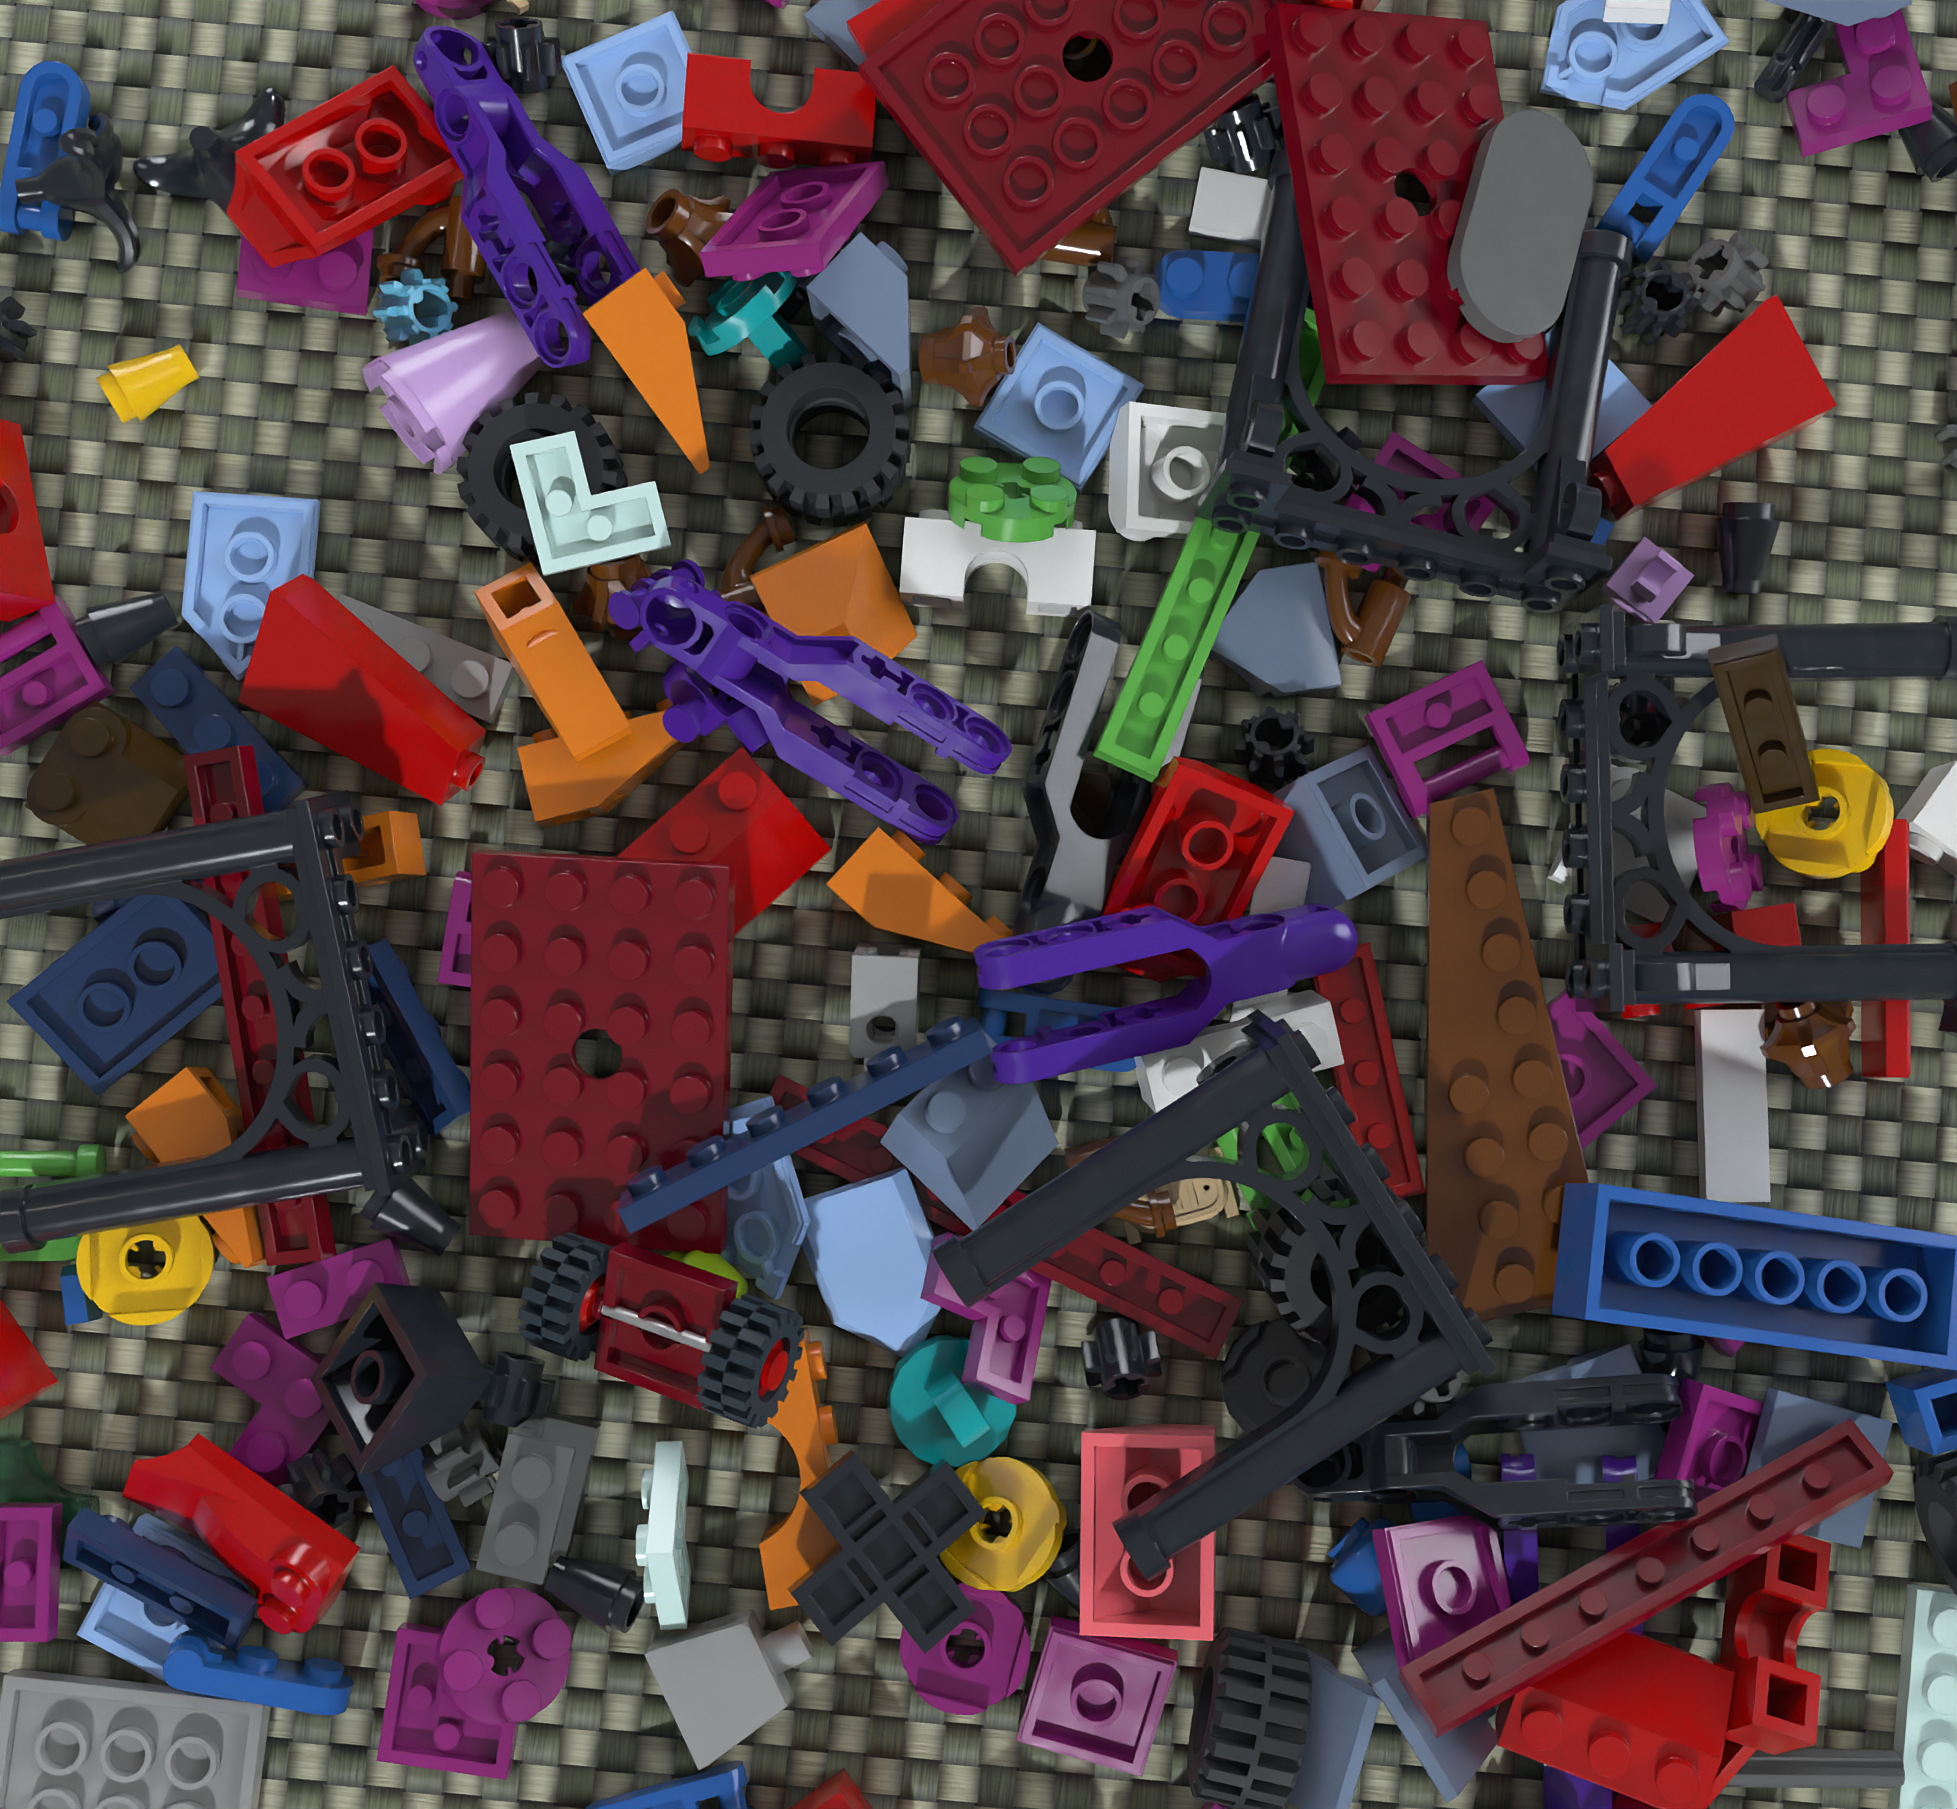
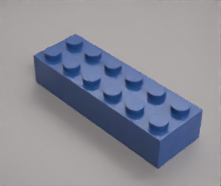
M1565 1183L1552 1315L1957 1370V1236L1599 1183Z

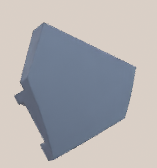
M1316 562L1258 570L1250 575L1247 582L1237 587L1208 658L1212 661L1219 658L1249 682V691L1257 697L1271 692L1275 697L1325 691L1343 684L1321 577Z

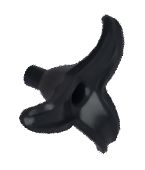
M271 87L262 90L248 111L225 129L213 132L209 127L198 126L191 131L189 136L192 147L172 154L142 156L133 162V171L136 177L145 185L163 192L185 197L211 199L228 217L226 209L231 200L235 183V151L284 125L286 110L284 99Z
M100 112L89 118L88 128L70 129L61 135L59 146L63 151L67 152L66 155L50 163L40 175L16 179L15 186L18 197L23 205L48 201L60 208L89 214L104 223L114 235L119 247L118 259L114 267L122 274L130 271L137 263L140 241L138 229L132 216L115 191V185L122 170L124 157L121 141L113 131L112 120L106 114Z

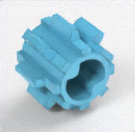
M420 269L402 270L401 282L386 281L379 284L381 292L378 296L382 300L380 308L373 310V315L376 318H381L386 326L383 331L387 334L386 340L388 342L408 340L411 346L451 331L450 329L454 325L450 322L452 312H457L458 305L456 302H451L446 294L449 289L445 286V279H423ZM414 303H416L418 307V317H415L414 315Z

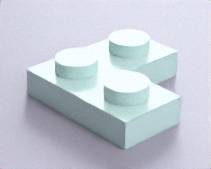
M575 431L510 445L544 576L671 547L655 481L591 495Z
M682 1441L656 1442L654 1468L643 1469L642 1506L643 1509L650 1510L648 1524H639L637 1526L636 1560L638 1566H645L644 1599L646 1604H656L661 1630L687 1629L691 1567L685 1540V1522L689 1477Z

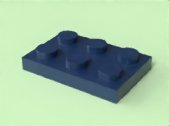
M161 895L134 896L11 995L6 1002L99 1096L222 996L211 924L188 902Z

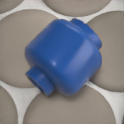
M1362 1516L1328 1552L1327 1555L1334 1560L1329 1573L1332 1582L1364 1614L1369 1617H1377L1387 1612L1372 1530L1394 1527L1396 1525L1389 1519L1381 1517L1369 1523Z

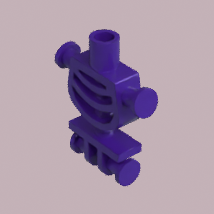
M682 559L676 562L671 570L666 568L660 569L652 573L649 578H642L634 582L629 591L620 590L612 594L609 598L608 609L613 621L619 627L626 630L639 626L641 624L640 607L648 588L655 581L668 576H681L691 579L704 587L705 579L702 570L692 560ZM716 589L711 591L722 598ZM655 627L660 635L667 636L661 629ZM644 630L629 642L636 653L653 644L645 635ZM676 658L669 662L662 681L665 694L673 705L664 712L662 720L670 736L680 742H691L699 733L707 736L728 724L750 756L771 743L755 710L710 684L699 674L696 675L694 669Z

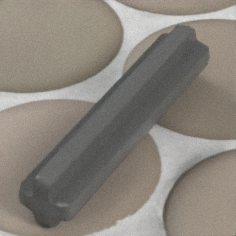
M1796 1749L1776 1755L1756 1750L1725 1787L1894 1789L1904 1784L1905 1771L1901 1754L1896 1750Z

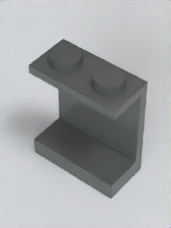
M546 1412V1415L533 1414L508 1433L476 1570L543 1585L551 1554L567 1557L571 1552L601 1425Z

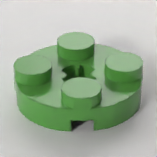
M971 456L960 462V472L950 482L948 514L951 520L963 529L965 518L980 524L981 537L1015 543L1036 542L1053 537L1054 525L1064 522L1066 530L1073 525L1077 493L1074 485L1060 475L1061 465L1054 459L1031 457L1024 460L1023 463H997L988 457Z

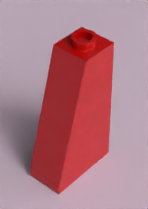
M1777 294L1766 299L1591 463L1590 472L1592 475L1590 476V486L1601 490L1602 507L1605 509L1610 508L1616 521L1815 423L1837 406Z
M301 574L270 591L238 702L440 806L461 789L465 791L472 789L485 765V757L479 755L487 733L482 726L314 579Z

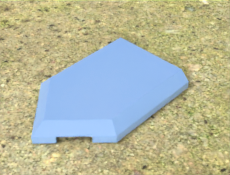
M1567 0L1559 5L1555 12L1540 93L1627 110L1725 47L1729 43V39L1702 0H1671L1667 24L1603 22L1605 0Z
M193 491L181 615L197 634L202 636L239 682H243L245 679L270 591L301 574L314 579L321 502L317 499Z
M768 1096L730 1109L729 1139L747 1131L748 1129L745 1124L753 1116L775 1106L773 1097ZM790 1154L728 1185L727 1247L720 1254L730 1264L735 1263L756 1279V1286L774 1300L782 1296L810 1223Z
M906 1166L805 1198L804 1202L810 1223L801 1244L832 1324L902 1358L916 1344L925 1341L941 1309L940 1306L920 1298L932 1241L935 1236L910 1170Z

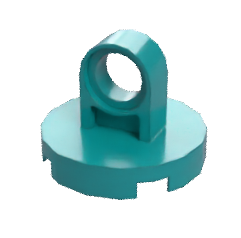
M790 271L768 272L754 280L735 281L731 275L707 298V301L714 308L705 322L700 316L694 315L690 321L687 333L708 356L720 354L748 337L776 370L788 363L794 371L802 364L800 356L807 355L809 352L798 335L777 310L790 296L799 281V277L792 276Z
M937 1335L918 1343L897 1363L892 1374L894 1379L889 1388L887 1413L898 1439L918 1459L934 1465L941 1459H944L951 1467H960L989 1456L1006 1439L1016 1416V1405L961 1383L970 1341L966 1337Z

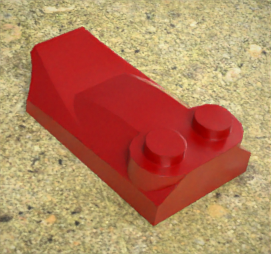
M392 65L235 151V183L226 213L270 268H275L290 262L316 258L416 204L433 206L445 202L453 194L457 181L464 178V175L438 130L434 113L398 69Z
M1173 756L1171 762L1161 767L1158 776L1153 780L1151 786L1152 801L1106 896L1100 917L1151 905L1198 926L1241 917L1295 812L1288 803L1248 781L1200 761ZM1190 948L1115 964L1117 967L1161 984L1170 979L1186 975H1192L1197 978L1206 976V969L1202 959Z
M199 1433L188 1445L172 1453L156 1458L137 1459L131 1466L122 1497L166 1518L203 1540L214 1555L234 1575L255 1591V1598L258 1599L259 1605L257 1612L260 1619L269 1628L280 1634H289L291 1631L305 1633L320 1622L335 1603L361 1547Z

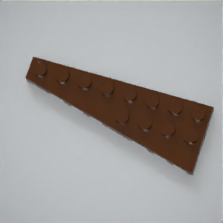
M1494 788L1426 804L1428 915L1425 928V946L1427 947V989H1425L1427 1039L1424 1052V1142L1426 1143L1425 1193H1423L1425 1242L1428 1244L1429 1256L1435 1252L1438 1253L1457 1280L1459 1287L1453 1290V1292L1465 1308L1471 1307L1482 1322L1553 1305L1565 1183H1590Z

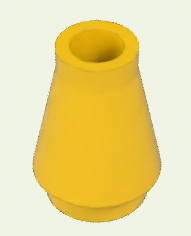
M178 344L168 350L109 364L107 367L110 371L96 378L124 424L136 417L142 422L187 384L199 379V376L183 348Z

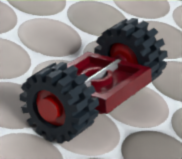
M571 1232L565 1233L564 1237L559 1235L554 1238L552 1248L545 1247L540 1254L541 1266L533 1265L529 1276L534 1278L531 1287L524 1286L521 1298L527 1300V1304L519 1308L518 1319L524 1321L519 1330L521 1335L526 1337L524 1341L529 1345L578 1362V1360L585 1361L590 1358V1351L595 1352L594 1370L755 1429L757 1426L763 1427L766 1425L768 1417L773 1418L778 1412V1400L785 1401L789 1393L786 1386L789 1380L794 1381L798 1370L793 1369L795 1361L801 1359L803 1348L798 1346L804 1339V1329L800 1328L803 1320L800 1315H797L798 1312L748 1294L742 1295L741 1299L736 1298L738 1282L626 1242H622L616 1247H611Z

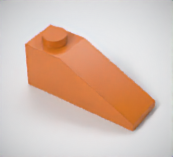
M643 267L586 309L582 314L701 475L710 468L686 326L684 320L676 311L686 302L664 271L653 278L646 267Z

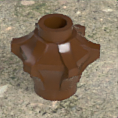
M669 189L655 201L648 213L646 230L657 238L659 245L666 252V263L674 269L676 282L683 287H690L697 278L705 274L699 252L733 215V213H729L731 200L724 195H716L708 199H698L691 195H684L677 189Z
M985 306L974 307L968 315L962 316L954 326L941 329L938 333H926L922 336L919 345L921 376L927 385L939 384L943 388L955 390L963 395L973 407H982L985 398L992 397L997 389L996 384L1003 378V375H1012L1015 371L1016 347L1014 340L1011 336H1002L992 326L988 309Z
M640 554L590 565L587 568L586 582L583 589L574 597L572 606L574 614L586 615L592 618L593 630L604 631L609 629L610 634L617 639L635 638L643 630L641 624L631 630L619 627L613 621L608 609L609 598L612 594L620 590L629 591L634 582L642 578H649L652 574L645 561L640 558Z
M1851 1001L1776 1002L1775 1007L1778 1013L1775 1015L1774 1020L1765 1023L1766 1042L1760 1046L1763 1056L1781 1061L1800 1078L1802 1085L1807 1089H1823L1845 1080L1853 1071L1848 1048L1849 1038L1856 1029L1854 1020L1851 1018L1854 1011Z

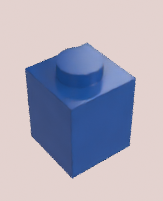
M1933 1367L1885 1381L1904 1444L1932 1455L1957 1449V1370Z

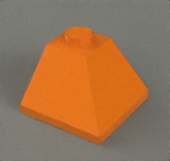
M865 521L749 576L769 618L798 636H855L890 659H893L918 636ZM800 681L813 707L839 695L818 681Z

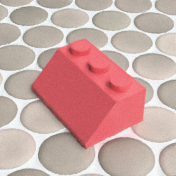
M1151 1423L1082 1431L1079 1635L1213 1641L1215 1629L1216 1530L1170 1559L1172 1567L1148 1582L1125 1549L1112 1522L1215 1456L1216 1425Z

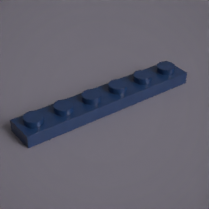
M955 1016L936 1024L925 1033L927 1041L905 1052L901 1046H894L876 1054L865 1063L867 1071L845 1082L839 1075L816 1084L805 1093L807 1101L785 1112L781 1105H777L756 1114L746 1122L747 1131L725 1142L721 1135H716L696 1144L686 1152L687 1161L667 1171H664L661 1165H656L636 1174L626 1182L625 1185L628 1190L621 1193L617 1210L628 1232L631 1234L993 1053L976 1016L963 1022L961 1016Z

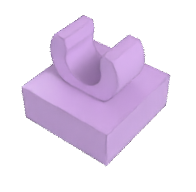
M1643 537L1600 588V591L1642 624H1656L1694 575L1663 549H1660L1649 539Z

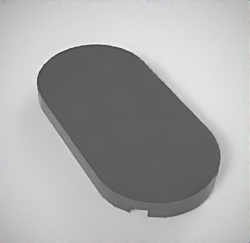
M1528 109L1513 112L1491 128L1483 137L1477 152L1448 256L1447 276L1451 291L1458 288L1459 296L1464 302L1459 306V309L1466 320L1477 331L1501 343H1516L1525 338H1532L1551 327L1558 319L1565 303L1592 200L1593 175L1583 146L1565 124L1541 111Z

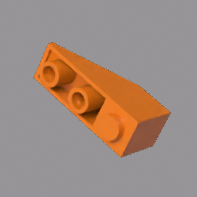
M531 562L474 591L497 643L576 763L633 733L629 721L562 607Z
M669 699L663 700L656 704V713L636 718L632 717L631 711H623L633 729V733L577 763L554 728L532 735L533 744L517 747L535 822L548 829L608 814L688 743L674 739L663 725V714L673 705Z
M878 827L826 883L838 897L878 932L974 956V950L978 946L994 940L1011 937L1012 931L994 915H991L985 923L966 906L973 896L948 873L944 872L937 880L922 867L919 862L926 854L899 829L889 837Z
M185 1067L125 1116L136 1130L132 1135L135 1145L147 1159L155 1164L216 1152L231 1145L245 1132L240 1107L208 1067ZM257 1206L203 1215L216 1231L212 1234L213 1243L227 1260L233 1264L240 1262L245 1269L266 1263Z

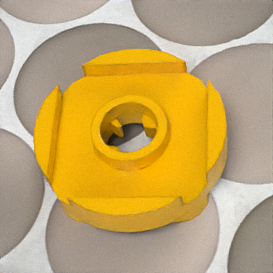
M1837 749L1810 750L1809 754L1819 788L1820 801L1755 814L1756 828L1761 840L1766 843L1769 852L1783 866L1808 878L1834 879L1849 873H1860L1867 870L1874 863L1877 853L1885 845L1893 825L1894 807L1893 800L1889 794V787L1881 776L1860 758L1849 752ZM1826 798L1837 800L1833 805L1836 810H1840L1837 821L1831 822L1827 829L1814 830L1818 823L1813 820L1808 822L1810 809L1821 808Z
M200 1215L83 1235L77 1251V1275L81 1288L91 1301L93 1300L101 1310L109 1313L108 1316L130 1325L159 1324L175 1318L197 1301L211 1279L214 1270L215 1245L210 1229L201 1219ZM139 1241H153L155 1250L165 1252V1266L163 1268L160 1265H156L155 1269L158 1271V1274L155 1276L143 1277L141 1276L140 1266L128 1264L129 1250L139 1251L140 1248L136 1245Z
M1010 1457L987 1458L980 1462L973 1461L961 1466L955 1473L986 1513L989 1510L1000 1513L1007 1508L1012 1517L1009 1520V1523H1012V1528L1007 1537L999 1535L992 1542L985 1533V1530L990 1529L991 1525L984 1524V1516L940 1553V1559L951 1574L970 1587L994 1591L1016 1592L1021 1590L1026 1585L1039 1579L1054 1562L1062 1543L1063 1530L1067 1524L1065 1506L1059 1501L1056 1490L1048 1478L1037 1468L1026 1462Z

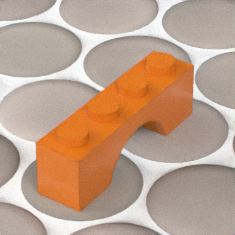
M808 1326L801 1327L804 1329V1339L798 1346L802 1347L803 1351L801 1359L795 1361L793 1369L798 1370L794 1381L789 1380L786 1386L789 1393L784 1402L778 1400V1412L773 1418L768 1417L767 1423L782 1433L795 1452L800 1468V1491L832 1466L828 1446L838 1444V1431L833 1406H821L817 1382L827 1379V1367L822 1341H810ZM800 1493L792 1510L780 1522L766 1530L759 1543L770 1610L799 1605L788 1591V1588L839 1546V1543Z

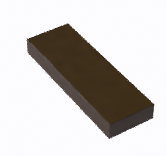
M1777 633L1708 649L1709 664L1753 813L1759 814L1820 801L1815 772Z

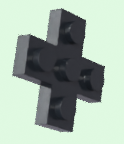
M850 1450L799 1492L839 1543V1546L788 1588V1591L831 1646L884 1602L925 1654L976 1610L936 1558L987 1514L947 1461L941 1459L895 1499L891 1500L855 1452Z

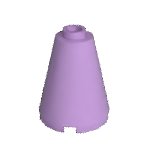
M506 310L375 358L364 366L362 372L370 392L380 385L385 393L387 403L379 409L399 438L423 464L434 458V473L439 475L448 468H451L457 462L458 456L461 457L467 451L462 444L467 432L470 431L476 435L481 432L483 427L477 419L486 410L493 418L499 415L502 408L498 402L509 397L513 399L541 368L544 362L537 354L517 316L513 312Z

